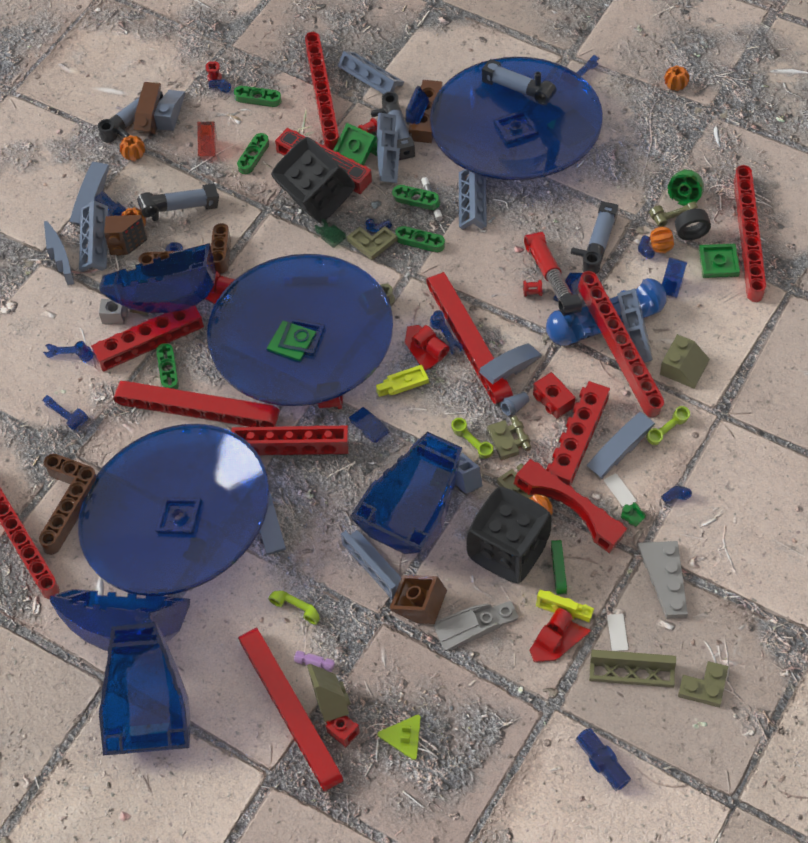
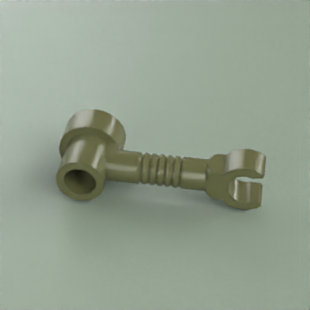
M690 202L682 208L666 213L662 206L659 205L653 207L649 214L655 220L658 227H663L668 223V219L677 217L687 210L696 209L698 206L696 202Z

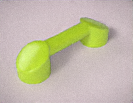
M685 406L677 407L670 421L660 429L652 428L646 435L647 441L652 445H659L663 435L677 424H684L690 417L689 409Z
M455 418L452 421L451 426L454 434L464 437L478 450L480 458L486 459L493 455L492 444L489 442L481 443L468 431L465 419Z
M273 591L268 597V600L277 607H282L286 601L306 611L303 618L311 624L317 625L320 620V616L312 604H308L285 591Z

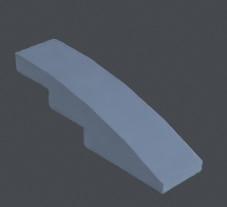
M378 113L377 155L379 176L382 182L397 183L400 148H397L396 115Z
M92 161L73 207L70 218L72 224L80 225L81 208L93 200L98 201V198H101L109 164Z
M44 221L46 248L50 260L55 259L58 271L64 272L67 285L75 284L65 248L48 221Z
M636 289L617 293L624 326L643 362L652 361L650 343Z
M527 343L491 360L480 368L479 373L494 384L501 378L505 380L513 373L517 375L541 358L542 354Z
M639 412L598 451L586 466L603 479L614 465L617 466L628 452L631 453L655 423L642 412Z

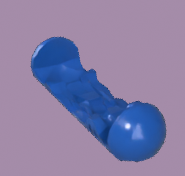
M652 278L643 279L636 291L643 318L663 310L667 301V294L659 281ZM618 296L610 298L624 325ZM587 306L582 307L581 312L563 316L559 310H556L550 314L546 322V331L549 338L560 346H568L601 334Z

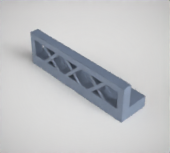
M343 51L337 66L383 94L390 91L393 92L396 86H403L404 84L403 80L355 52Z
M476 164L459 172V228L462 230L472 224L480 229L487 227L486 172ZM470 213V219L465 221L466 217Z
M94 200L81 208L79 271L82 272L91 267L101 271L107 269V242L104 235L105 217L108 216V206Z
M346 530L342 532V545L393 600L401 580L399 574L358 530L351 535Z

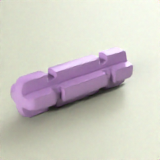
M299 650L294 656L296 663L313 664L329 672H332L335 666V662L332 659L326 658L324 660V657L310 653L306 655L305 652Z

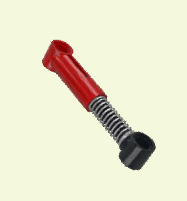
M541 231L524 235L525 248L528 253L531 252L545 280L549 281L558 298L559 311L563 316L581 312V300L578 294L573 295L568 285L565 283L561 275V269L547 246L544 233Z

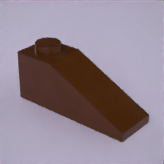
M144 82L135 112L133 130L139 133L156 134L154 114L160 99L161 83Z

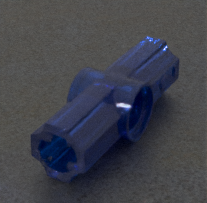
M591 728L585 729L576 737L575 741L589 757L591 766L597 773H602L615 791L621 790L631 781L629 775L617 762L618 759L613 750L608 745L605 746Z

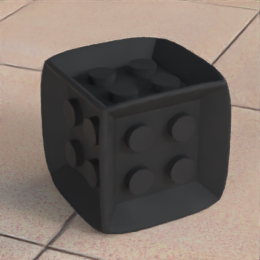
M309 137L299 141L276 164L271 172L277 184L289 193L292 199L308 215L319 223L330 217L355 189V183L347 172L320 145Z
M499 486L485 501L470 526L466 538L467 554L479 566L507 581L519 584L529 574L547 544L551 534V514L533 500L511 489Z

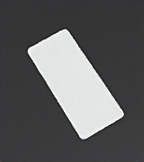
M616 473L604 479V482L622 506L626 504L631 505L637 501Z
M607 615L612 651L628 650L624 615Z

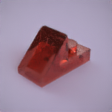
M197 122L198 157H216L217 133L215 122Z

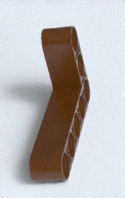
M224 223L216 224L213 227L210 250L142 253L138 258L142 273L146 276L204 274L206 269H213L219 274L225 273L229 267L231 248L229 228Z
M54 453L45 457V468L50 477L68 483L70 486L39 536V542L44 552L49 555L56 554L61 549L99 484L95 470L91 466Z

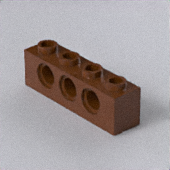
M423 79L422 85L418 86L417 96L419 98L415 99L416 111L412 112L413 124L409 125V134L412 135L414 142L432 143L443 95L442 81Z

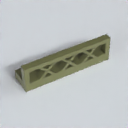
M592 649L589 681L674 688L676 656ZM594 666H602L608 672L603 676L594 675ZM618 668H624L629 674L625 677H618L614 671ZM641 669L646 670L650 676L646 679H640L635 673ZM660 671L670 672V681L661 680L657 674Z

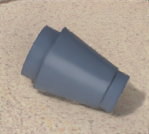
M522 392L504 398L503 402H501L502 411L507 416L515 415L530 401L527 393Z

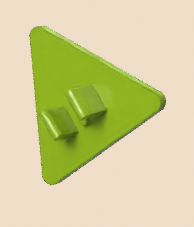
M415 715L378 732V737L410 759L416 760L421 717L420 715Z

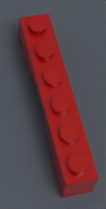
M529 459L516 474L513 484L528 495H544L562 502L575 511L587 525L593 542L609 554L623 538L627 528L622 522L609 516L604 509L595 506L587 497L577 493L572 486L563 483L555 474L545 470L540 463Z

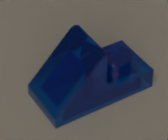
M672 257L669 258L662 282L668 296L678 297L688 262Z

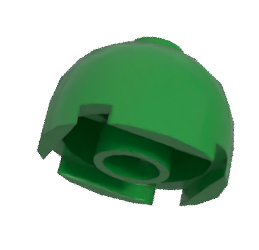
M684 169L678 171L672 176L668 184L670 198L678 201L677 204L682 206L690 202L697 203L704 191L702 177L693 170Z

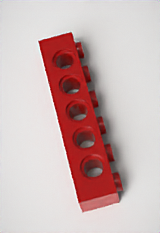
M192 301L137 326H132L121 333L114 334L105 340L98 341L96 344L91 345L100 368L104 372L152 351L161 344L170 343L204 328L202 317Z
M588 381L586 388L582 387L579 395V398H581L580 402H576L574 405L573 417H569L566 428L568 429L566 433L562 432L559 440V443H561L560 447L555 448L552 456L554 459L553 463H549L546 470L555 474L566 485L571 486L609 400V387Z
M348 425L232 427L231 448L233 456L349 454Z

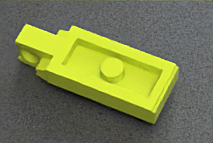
M419 365L387 376L383 383L376 385V392L379 397L388 394L395 395L428 384L429 378L423 366Z
M541 589L537 595L536 607L555 613L558 608L564 609L572 615L573 620L578 618L590 622L594 608L586 604L582 605L570 598H563L550 591Z

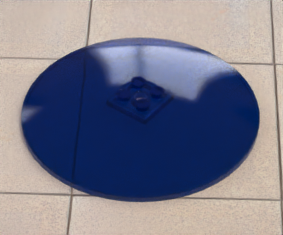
M503 57L492 60L500 62L503 68L534 79L535 72H541V82L550 81L557 89L556 94L546 105H541L533 97L497 83L489 85L482 82V68L489 61L487 60L462 70L448 80L437 93L431 107V131L441 151L455 164L472 173L500 180L537 179L553 175L571 167L593 148L600 135L603 120L599 97L583 77L558 63L532 57Z
M321 254L282 256L249 269L236 278L223 291L214 305L207 328L208 348L213 363L221 376L231 386L246 396L261 402L280 406L313 405L346 394L373 374L389 349L393 334V315L389 300L382 287L370 274L360 267L343 259ZM282 321L288 323L278 347L304 352L301 361L267 350ZM291 324L316 331V335L308 349L284 344ZM300 329L295 332L294 338L298 342H305L309 338V333L307 330ZM299 332H305L307 337L300 340L296 335Z
M181 424L159 429L124 447L98 472L96 481L81 505L78 536L84 557L91 568L105 582L117 589L144 596H164L191 590L213 580L230 568L247 551L258 535L264 523L269 504L270 488L265 466L255 449L246 440L227 429L208 424ZM183 513L181 518L175 519L177 515Z

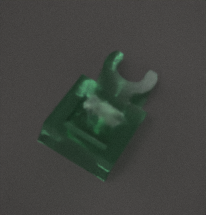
M324 219L321 220L323 227L315 225V231L321 234V239L332 248L346 239V233L334 224L329 227Z

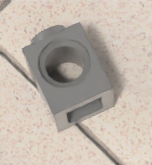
M101 299L99 316L102 324H124L125 317H128V307L125 306L123 299Z

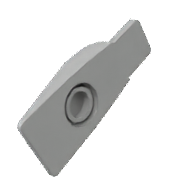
M511 601L494 607L491 604H482L437 620L433 626L443 650L447 651L482 637L500 628L502 625L518 620V615Z

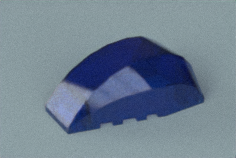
M210 243L170 253L169 258L163 260L160 257L153 259L154 263L143 266V263L135 265L136 269L127 271L125 268L104 275L99 290L100 293L120 305L147 313H170L198 305L209 295L215 284L216 269Z
M427 431L410 447V450L404 456L401 455L391 468L386 469L378 480L370 484L350 515L351 519L370 538L403 554L422 553L428 550L436 541L444 526L459 468L462 447Z
M71 589L50 596V603L71 631L91 645L118 654H138L170 641L180 631L190 606V599L146 594V598H139L137 593H128L127 597L116 596L117 592L98 595V591Z
M157 622L112 625L99 708L103 756L190 748L189 698L176 663Z

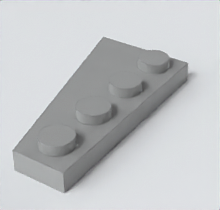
M678 541L637 543L638 551L642 555L643 563L649 572L651 583L655 587L666 619L687 618L688 612Z

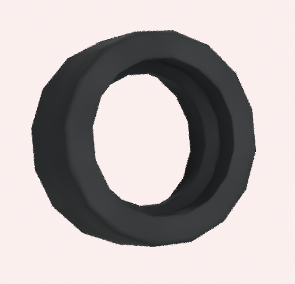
M690 209L681 213L676 218L675 227L681 239L695 240L709 232L711 223L705 210ZM699 222L698 224H696V225H694V226L686 227V226H688V225H690V224H692V223Z

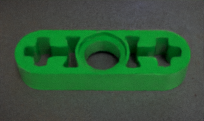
M238 86L234 89L235 100L240 103L277 107L282 102L281 93L277 90ZM257 94L262 95L260 98H254Z
M256 134L239 158L237 166L241 174H250L269 147V138L266 134ZM253 151L258 153L255 156L249 155V153Z
M397 185L392 190V195L398 203L428 210L437 209L441 203L438 194L432 191L405 185ZM414 195H421L418 200H412Z
M400 226L395 230L397 242L400 244L435 253L441 252L445 248V239L442 235L407 226ZM417 237L425 238L422 242H418L415 239Z
M161 344L156 350L161 385L165 388L178 389L179 381L173 347L170 344ZM164 351H167V357H168V358H166V359L164 358V355H163V354H164ZM166 365L173 366L169 371L163 370V367ZM167 377H171L172 385H168Z
M551 540L556 595L567 594L562 541Z

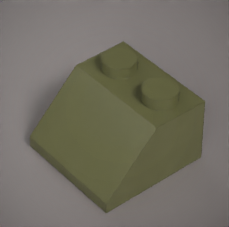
M677 334L662 361L660 375L695 389L710 358L695 341Z
M308 664L307 668L324 722L348 715L347 706L351 705L343 681L339 682L334 673L313 664Z

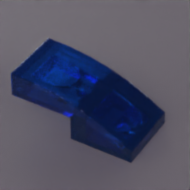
M101 191L93 199L108 206V216H121L122 212L126 211L119 202L115 203L104 191Z
M364 407L349 417L350 422L361 429L363 435L374 443H377L390 433L388 428Z

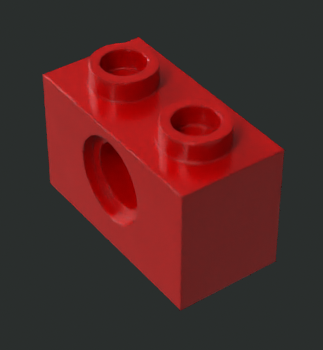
M552 372L536 381L533 386L534 398L538 402L540 401L545 406L546 411L556 419L574 408L576 397Z

